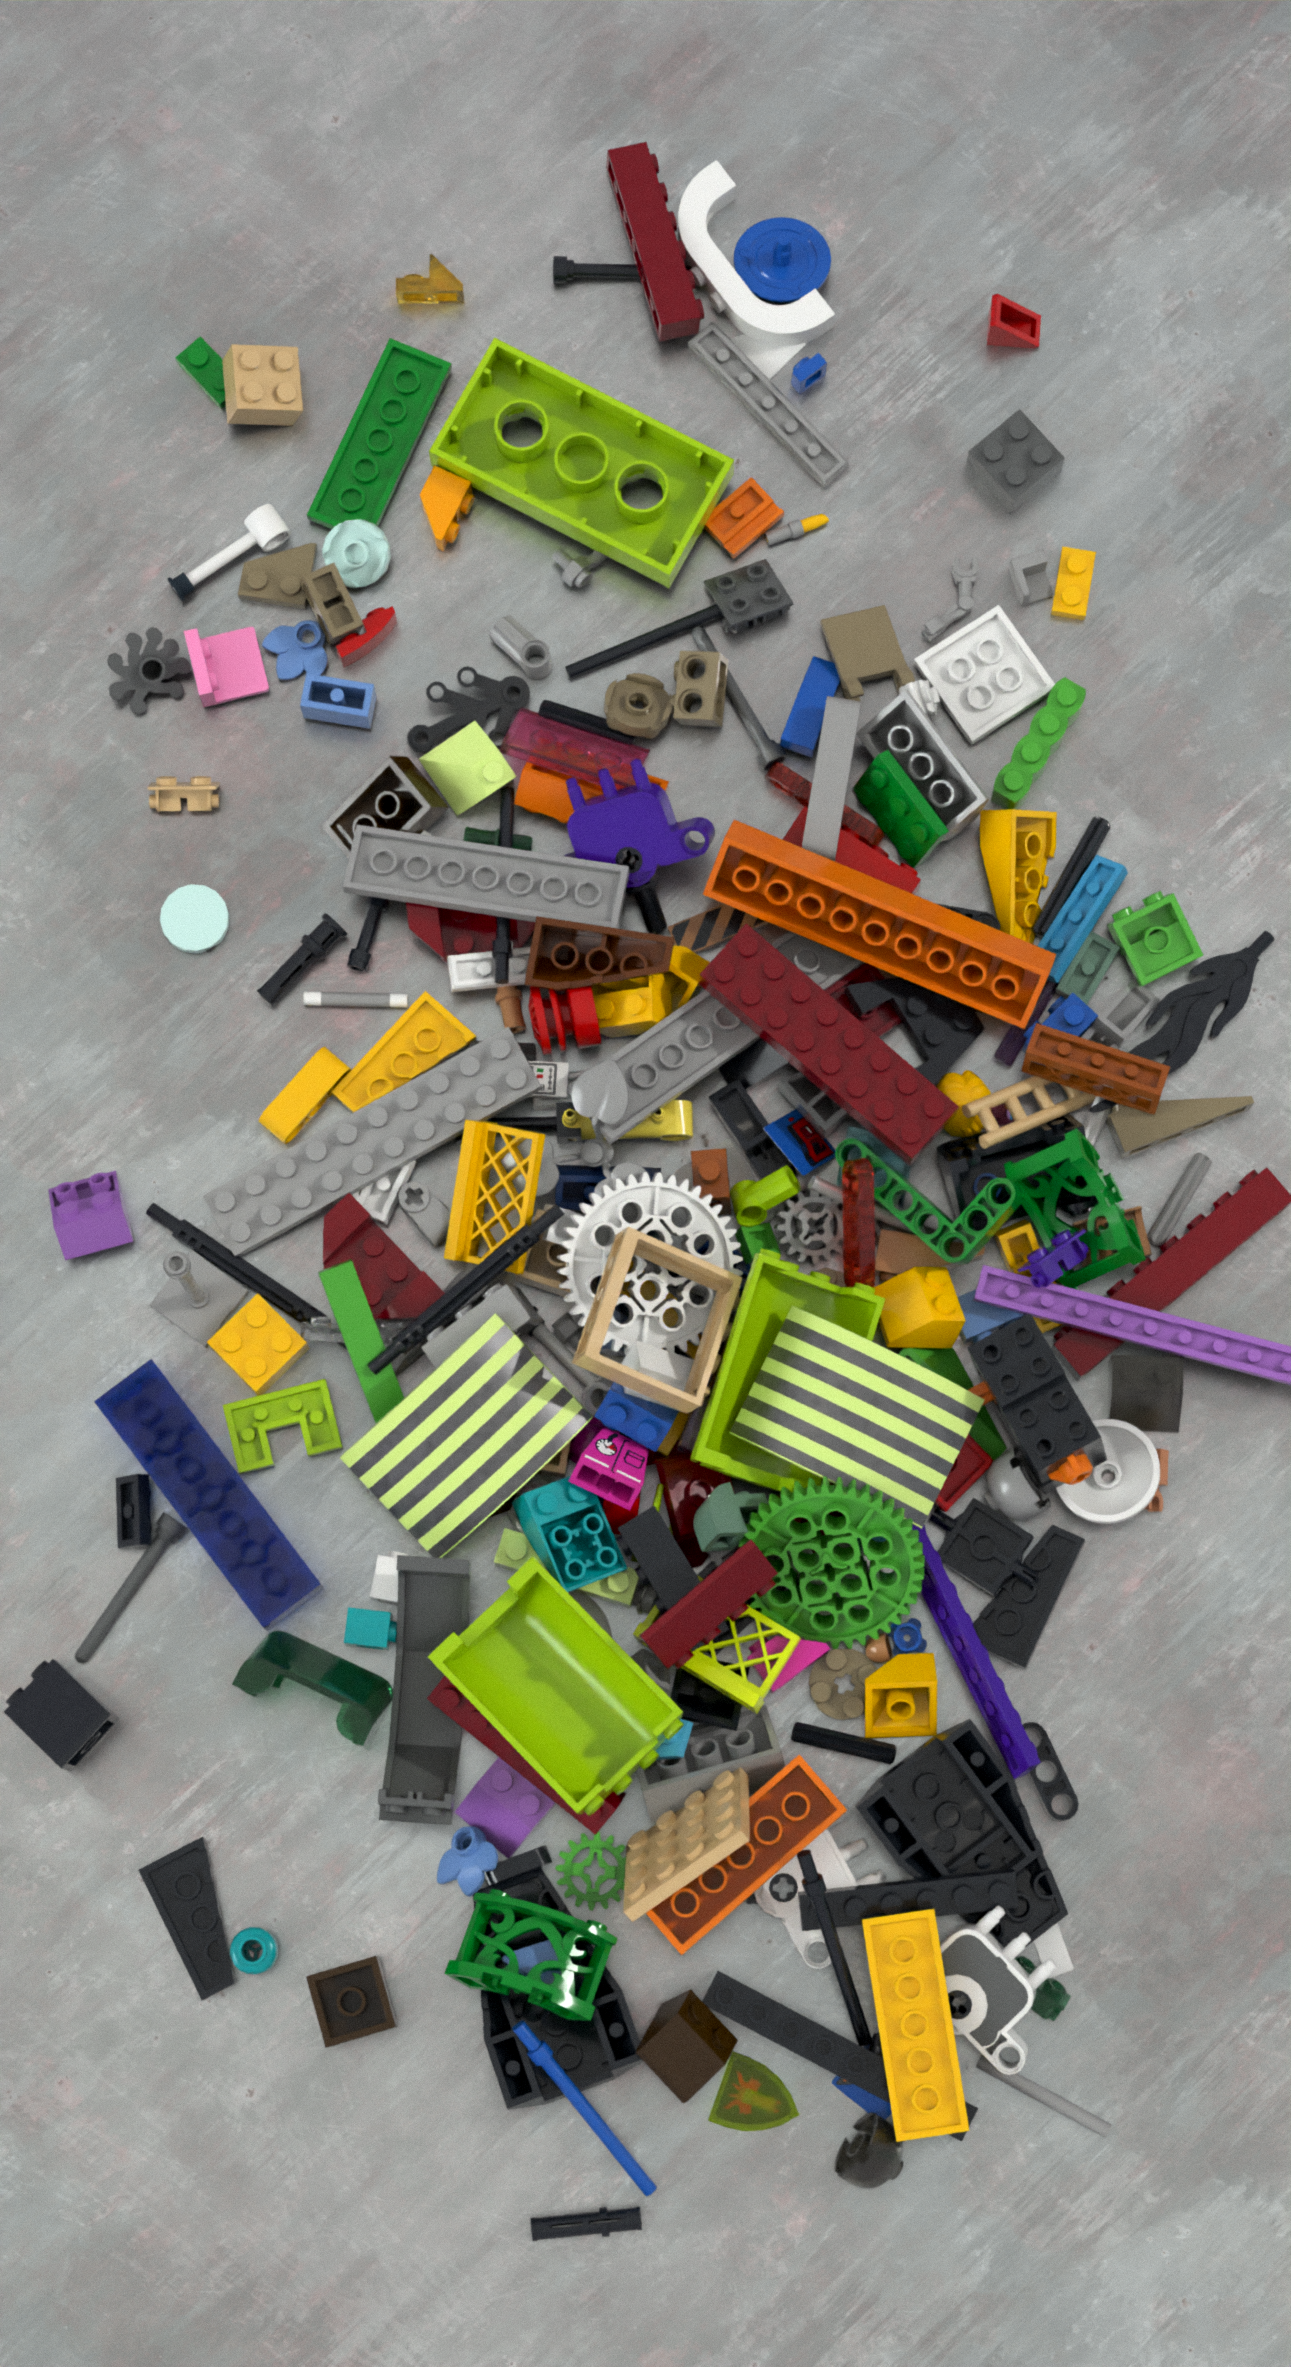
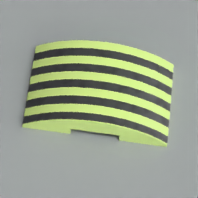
M792 1306L729 1434L823 1479V1476H827L829 1483L833 1485L838 1477L842 1478L843 1486L848 1487L853 1479L856 1480L857 1490H861L862 1487L869 1484L870 1495L879 1490L883 1491L882 1502L893 1498L895 1500L893 1510L903 1507L905 1509L904 1519L911 1518L913 1525L922 1529L985 1400L868 1339Z
M495 1313L399 1404L391 1409L341 1455L340 1459L433 1558H442L524 1486L585 1427L593 1416Z

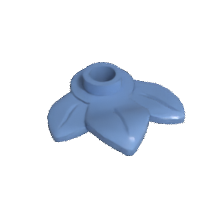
M305 620L298 623L295 627L279 626L272 630L262 642L264 649L279 654L276 672L280 680L295 679L304 671L309 674L321 675L327 666L328 657L323 648L326 638L319 623L315 621ZM306 634H313L315 636L311 643H305L302 640Z
M474 1826L462 1827L456 1831L451 1842L452 1848L443 1854L437 1872V1883L445 1884L457 1879L462 1892L469 1897L482 1886L485 1871L496 1869L498 1853L495 1846L487 1842L484 1832Z

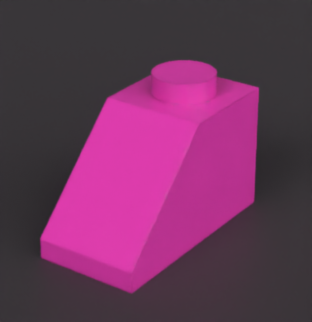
M775 1636L771 1640L764 1637L768 1656L783 1652L789 1642L788 1639L781 1636ZM759 1639L748 1648L752 1654L747 1657V1661L764 1657ZM801 1639L770 1688V1692L772 1694L829 1652V1646L823 1642ZM777 1660L770 1662L771 1669ZM766 1664L753 1665L752 1668L764 1682L768 1676Z

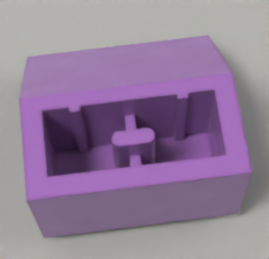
M116 1170L108 1173H96L90 1178L75 1182H64L48 1189L53 1226L65 1260L133 1242L130 1221Z

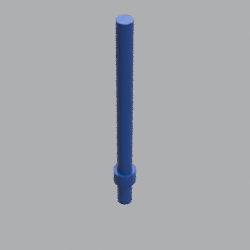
M524 2020L518 2022L512 2030L529 2050L527 2055L536 2066L541 2065L645 2196L651 2195L657 2186L552 2057V2049L544 2040L540 2041Z

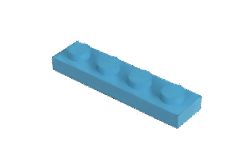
M1099 855L1094 857L1038 944V947L1056 954L1047 980L1056 984L1059 982L1127 876L1128 871L1124 865Z

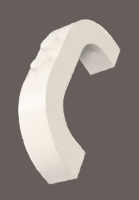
M717 160L700 171L688 184L680 201L678 241L682 240L686 252L685 261L688 266L692 267L690 270L693 273L695 284L698 287H705L710 294L709 300L718 313L723 311L733 325L748 337L775 346H793L807 343L834 327L835 313L816 288L799 300L787 305L765 303L751 292L712 241L707 231L710 219L719 210L736 199V184Z

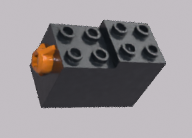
M1030 1313L967 1347L976 1375L981 1382L968 1391L985 1400L982 1406L992 1401L1044 1494L1063 1484L1074 1485L1080 1483L1091 1475L1094 1467L1107 1461L1102 1438Z

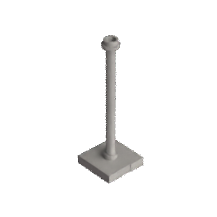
M191 1250L188 1255L180 1251L171 1252L163 1261V1269L170 1279L151 1302L150 1307L207 1348L209 1346L207 1341L222 1328V1325L231 1313L235 1312L249 1292L194 1250Z

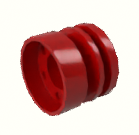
M530 986L528 1004L534 1038H536L540 1045L543 1056L552 1055L550 1039L557 1038L560 1053L566 1052V1036L572 1034L579 1049L602 1045L591 986L565 990L564 994L559 995L556 990L548 989L549 996L541 998L538 987Z

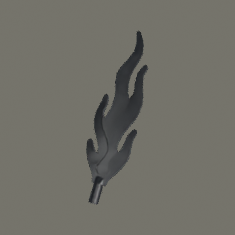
M1264 931L1248 948L1245 947L1235 953L1212 957L1193 967L1189 972L1191 977L1206 973L1211 974V976L1201 981L1183 985L1168 993L1158 1003L1154 1012L1147 1020L1146 1026L1149 1027L1155 1024L1168 1008L1174 1007L1168 1021L1154 1036L1137 1045L1128 1053L1151 1060L1157 1055L1169 1051L1167 1058L1162 1063L1170 1066L1169 1073L1186 1064L1195 1054L1201 1043L1209 1018L1221 1001H1226V1004L1213 1022L1210 1031L1211 1038L1217 1037L1223 1027L1244 1007L1251 991L1256 965L1260 961L1258 957L1275 940L1272 934ZM1104 1099L1091 1107L1090 1112H1101L1112 1108L1117 1103Z

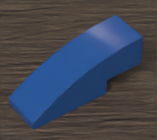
M813 656L781 737L780 745L783 748L811 758L813 757L821 735L827 696L835 697L841 682L835 663Z

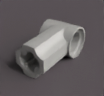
M510 614L502 617L494 625L489 634L490 639L523 668L526 676L539 680L549 675L552 670V660L549 647L544 641L536 639ZM533 655H542L544 657L543 661L538 664L528 662V659Z

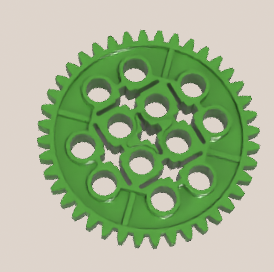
M823 1476L820 1486H817L815 1481L809 1478L807 1488H803L798 1481L794 1482V1492H791L786 1487H782L781 1499L774 1494H770L769 1505L761 1502L758 1513L752 1512L750 1514V1524H745L748 1533L744 1534V1537L739 1541L738 1547L752 1540L778 1573L772 1578L776 1585L761 1598L756 1593L750 1597L749 1606L751 1608H758V1612L799 1637H804L805 1640H818V1642L823 1643L831 1642L833 1649H838L840 1641H844L848 1649H851L853 1639H857L864 1646L866 1645V1635L869 1634L875 1640L879 1639V1629L889 1634L891 1632V1622L900 1625L902 1614H910V1604H916V1592H921L922 1590L921 1580L924 1579L925 1555H922L923 1543L918 1542L919 1531L912 1530L913 1520L911 1518L904 1519L905 1509L903 1507L893 1510L895 1501L893 1498L882 1502L883 1491L879 1490L870 1495L869 1484H866L861 1490H857L856 1480L854 1479L849 1483L848 1487H845L841 1477L837 1478L834 1485H830L827 1476ZM833 1511H838L844 1515L840 1517H834L829 1513ZM798 1517H803L807 1519L808 1522L799 1523L796 1522L794 1519ZM818 1530H823L825 1535H822ZM876 1536H881L887 1540L883 1542L874 1541L872 1538ZM848 1543L851 1545V1547L842 1548L839 1547L837 1544ZM862 1547H863L864 1555H866L867 1558H868V1560H870L869 1569H868L867 1561L864 1560V1557H863V1556H861V1549H862ZM812 1549L816 1551V1553L807 1554L804 1553L802 1550ZM777 1555L781 1559L772 1560L769 1559L767 1556ZM791 1560L793 1561L794 1567H796L797 1571L800 1572L799 1580L797 1572H795L794 1569L791 1568ZM890 1568L894 1571L890 1573H885L880 1571V1569ZM855 1574L859 1577L855 1579L847 1578L845 1575ZM820 1580L823 1582V1584L815 1585L812 1584L810 1581ZM785 1586L788 1588V1590L780 1591L777 1590L775 1587ZM855 1605H863V1606H865L866 1608H865V1609H862V1610H858V1609L853 1608V1606H855ZM820 1611H828V1612H830L831 1614H830V1615H821V1614H819L818 1612H820Z

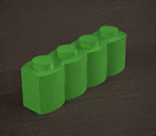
M1066 677L1060 679L1052 687L1046 705L1032 719L1028 734L1015 746L1010 763L1005 765L998 773L991 794V802L1003 809L1018 810L1024 804L1031 784L1041 777L1049 756L1060 747L1066 728L1070 727L1078 718L1085 699L1086 689Z

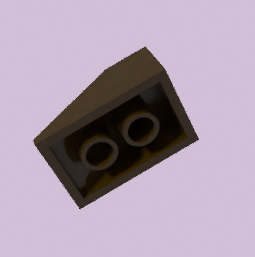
M389 756L321 826L349 860L356 825L421 834L423 830L427 831L449 806L408 757Z

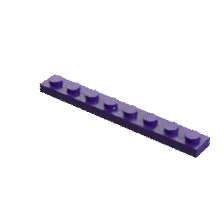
M913 1525L912 1530L919 1531L918 1542L923 1543L922 1555H925L921 1594L1014 1780L1025 1776L1041 1763L1034 1743L1030 1741L1021 1723V1717L1018 1711L1014 1709L1005 1691V1685L1002 1679L998 1677L989 1659V1653L986 1647L982 1645L973 1627V1621L970 1615L966 1613L958 1597L957 1589L950 1581L942 1565L939 1553L931 1544L926 1534L925 1525H923L922 1529Z

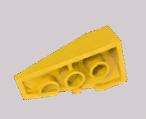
M1015 809L982 810L980 812L979 826L980 848L997 919L1000 923V931L1033 944L1035 933L1032 931V926L1041 912L1038 899L1041 888H1047L1049 879L1045 875L1048 858H1054L1056 849L1057 812Z

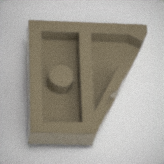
M309 543L244 562L238 590L239 599L306 610L307 598L300 583L304 575L313 572L317 544Z

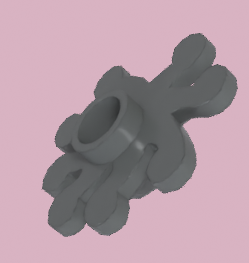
M154 627L146 631L148 642L141 655H139L143 643L142 638L136 633H129L126 636L125 642L129 647V666L122 665V657L117 653L110 654L107 659L110 669L125 678V680L114 682L109 686V695L114 700H120L124 695V691L135 690L129 706L136 714L143 713L146 710L147 706L143 699L149 691L161 694L170 693L174 698H179L184 690L182 684L176 680L162 682L161 680L168 679L178 672L186 674L191 669L189 661L184 657H178L170 665L167 663L166 659L178 654L179 645L175 639L169 638L165 640L164 648L157 651L156 648L161 643L163 636Z

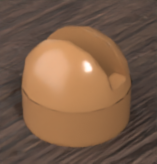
M887 1633L879 1634V1639L875 1640L870 1637L866 1641L865 1655L871 1661L883 1663L893 1658Z

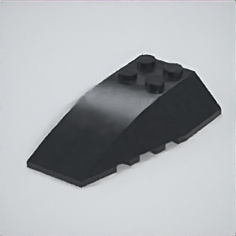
M971 1719L933 1736L878 1778L856 1804L855 1807L895 1862L915 1879L1014 1869L1016 1872L1019 1908L1004 1909L1005 1915L989 1931L1004 1948L1022 1932L1027 1933L1031 1938V1941L1025 1946L1027 1947L1068 1915L1051 1869H1049L1043 1855L1040 1842L1036 1838L1025 1805H1023L1017 1791L1018 1788L1014 1778ZM989 1911L959 1915L968 1923L976 1924Z
M541 1867L482 1888L476 1892L489 1894L491 1889H496L507 1893L511 1898L535 1903L572 1916ZM492 1914L485 1933L486 1936L491 1938L496 1936L492 1931L491 1921L495 1924H500L505 1918L504 1915ZM515 1917V1923L525 1918ZM556 1928L561 1937L564 1938L567 1932ZM538 1929L522 1934L506 1945L515 1951L547 1941L548 1939ZM579 1940L575 1943V1948L580 1951H586L587 1955L583 1959H571L572 1964L588 1967L594 1948L591 1943ZM481 1944L479 1953L483 1950L485 1945ZM499 1951L496 1953L500 1955L501 1958H503L504 1954L500 1953ZM502 1960L495 1964V1967L499 1969L507 1967ZM606 1966L592 2002L595 2010L591 2021L567 2020L545 2008L527 2002L528 1994L522 1992L518 1994L513 1989H510L509 1995L481 1990L484 2041L508 2110L545 2105L566 2097L541 2065L536 2066L527 2055L529 2050L513 2032L512 2028L522 2020H524L540 2041L544 2040L553 2051L552 2057L580 2092L614 2080L643 2062L635 2053L640 2040L622 1989ZM574 1974L575 1997H578L585 1976Z

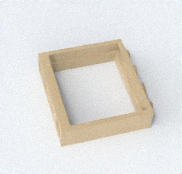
M629 1226L615 1236L572 1364L686 1414L700 1406L702 1407L705 1397L710 1394V1387L707 1386L710 1375L715 1373L721 1360V1355L718 1354L721 1342L726 1340L731 1330L732 1323L728 1322L731 1311L736 1309L741 1299L738 1296L742 1277ZM633 1254L717 1291L684 1391L600 1355Z

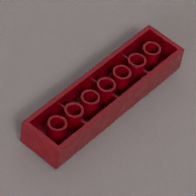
M747 923L699 974L700 986L908 1166L913 1164L956 1116L959 1108L957 1104Z

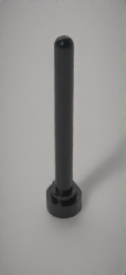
M567 256L553 257V283L567 284V280H574V277L640 278L636 264L574 263V260H567ZM685 266L686 270L692 269L691 266Z

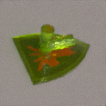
M732 2051L708 2121L740 2131H762L780 2126L799 2116L792 2095L777 2075L758 2061Z

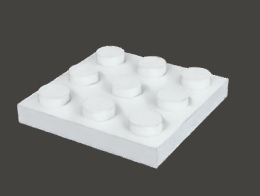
M999 605L914 659V665L923 678L929 681L930 688L936 686L940 702L971 745L1047 697L1055 685Z

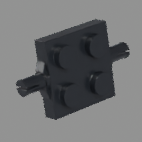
M974 1497L965 1511L955 1519L938 1508L934 1511L935 1515H931L929 1521L946 1530L944 1542L937 1551L942 1563L992 1596H996L1004 1582L1012 1577L1013 1574L1030 1586L1034 1583V1579H1037L1039 1573L1021 1563L1024 1552L1034 1539L1033 1535Z

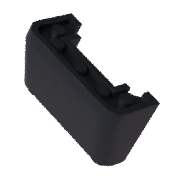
M1068 1113L986 1149H983L979 1144V1136L986 1134V1131L940 1144L936 1148L956 1219L975 1199L973 1183L979 1175L991 1173L997 1178L1006 1177L1004 1163L1009 1161L1017 1163L1066 1140L1065 1133L1076 1128L1086 1137L1084 1126ZM1064 1160V1161H1062V1162H1060V1163H1058V1164H1055V1165H1053V1166H1055L1057 1169H1059L1060 1166H1061L1066 1160ZM1042 1170L1027 1177V1180L1032 1186L1039 1187V1181L1033 1179L1035 1175H1045L1050 1179L1053 1177ZM1077 1176V1180L1074 1183L1079 1186H1086L1087 1182L1084 1177ZM981 1179L977 1183L978 1192L980 1193L992 1179ZM1005 1186L1001 1187V1192L996 1198L999 1204L1006 1203L1011 1197ZM1062 1186L1057 1208L1060 1207L1064 1211H1069L1070 1215H1082L1089 1212L1090 1207L1096 1206L1099 1202L1096 1196L1076 1195ZM1041 1197V1200H1042L1043 1203H1044L1045 1197ZM1020 1204L1007 1221L1028 1216L1029 1214ZM984 1212L978 1213L973 1219V1227L976 1231L984 1229L987 1225L988 1219Z

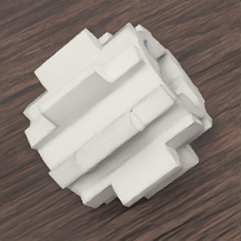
M928 680L910 682L899 688V695L905 690L911 693L928 718L937 715V707L940 702L936 686L930 688Z

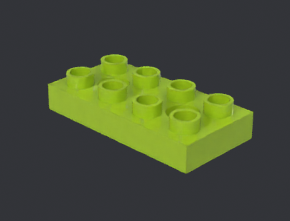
M495 337L429 450L431 466L434 467L435 465L471 481L473 488L668 588L671 587L734 475V459ZM523 417H528L541 424L543 436L531 446L514 447L503 440L502 428L507 422H514ZM641 478L651 479L661 486L663 498L658 504L648 509L630 507L623 501L621 489L626 483L635 482Z

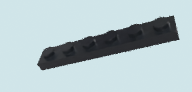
M1014 1869L831 1888L824 1892L835 1927L862 1925V1919L934 1909L935 1917L992 1911L996 1906H1001L1003 1909L1019 1908L1016 1872ZM804 1891L798 1892L802 1931L820 1929L811 1898L807 1897Z

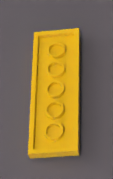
M934 1909L862 1919L896 2142L969 2131Z

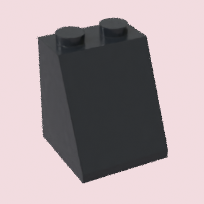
M52 1659L49 1663L45 1660L32 1672L31 1677L34 1680L24 1690L19 1687L8 1698L6 1703L9 1707L4 1713L61 1769L71 1772L120 1718L57 1660Z

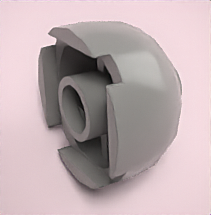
M1013 1447L991 1463L986 1476L989 1491L985 1492L984 1495L994 1511L1001 1509L1006 1516L1016 1520L1029 1519L1051 1508V1502L1049 1498L1044 1501L1042 1500L1039 1493L1043 1491L1024 1457L1017 1458L1016 1455L1019 1449Z

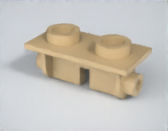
M174 776L156 777V782H151L147 787L148 790H155V795L149 796L150 808H156L157 812L181 811V798H187L188 811H212L213 808H219V794H213L212 790L217 789L220 786V782H211L210 776L190 777V782H177V777Z

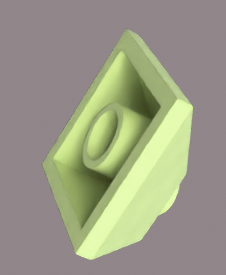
M473 721L418 759L456 816L517 777L501 752L476 721Z

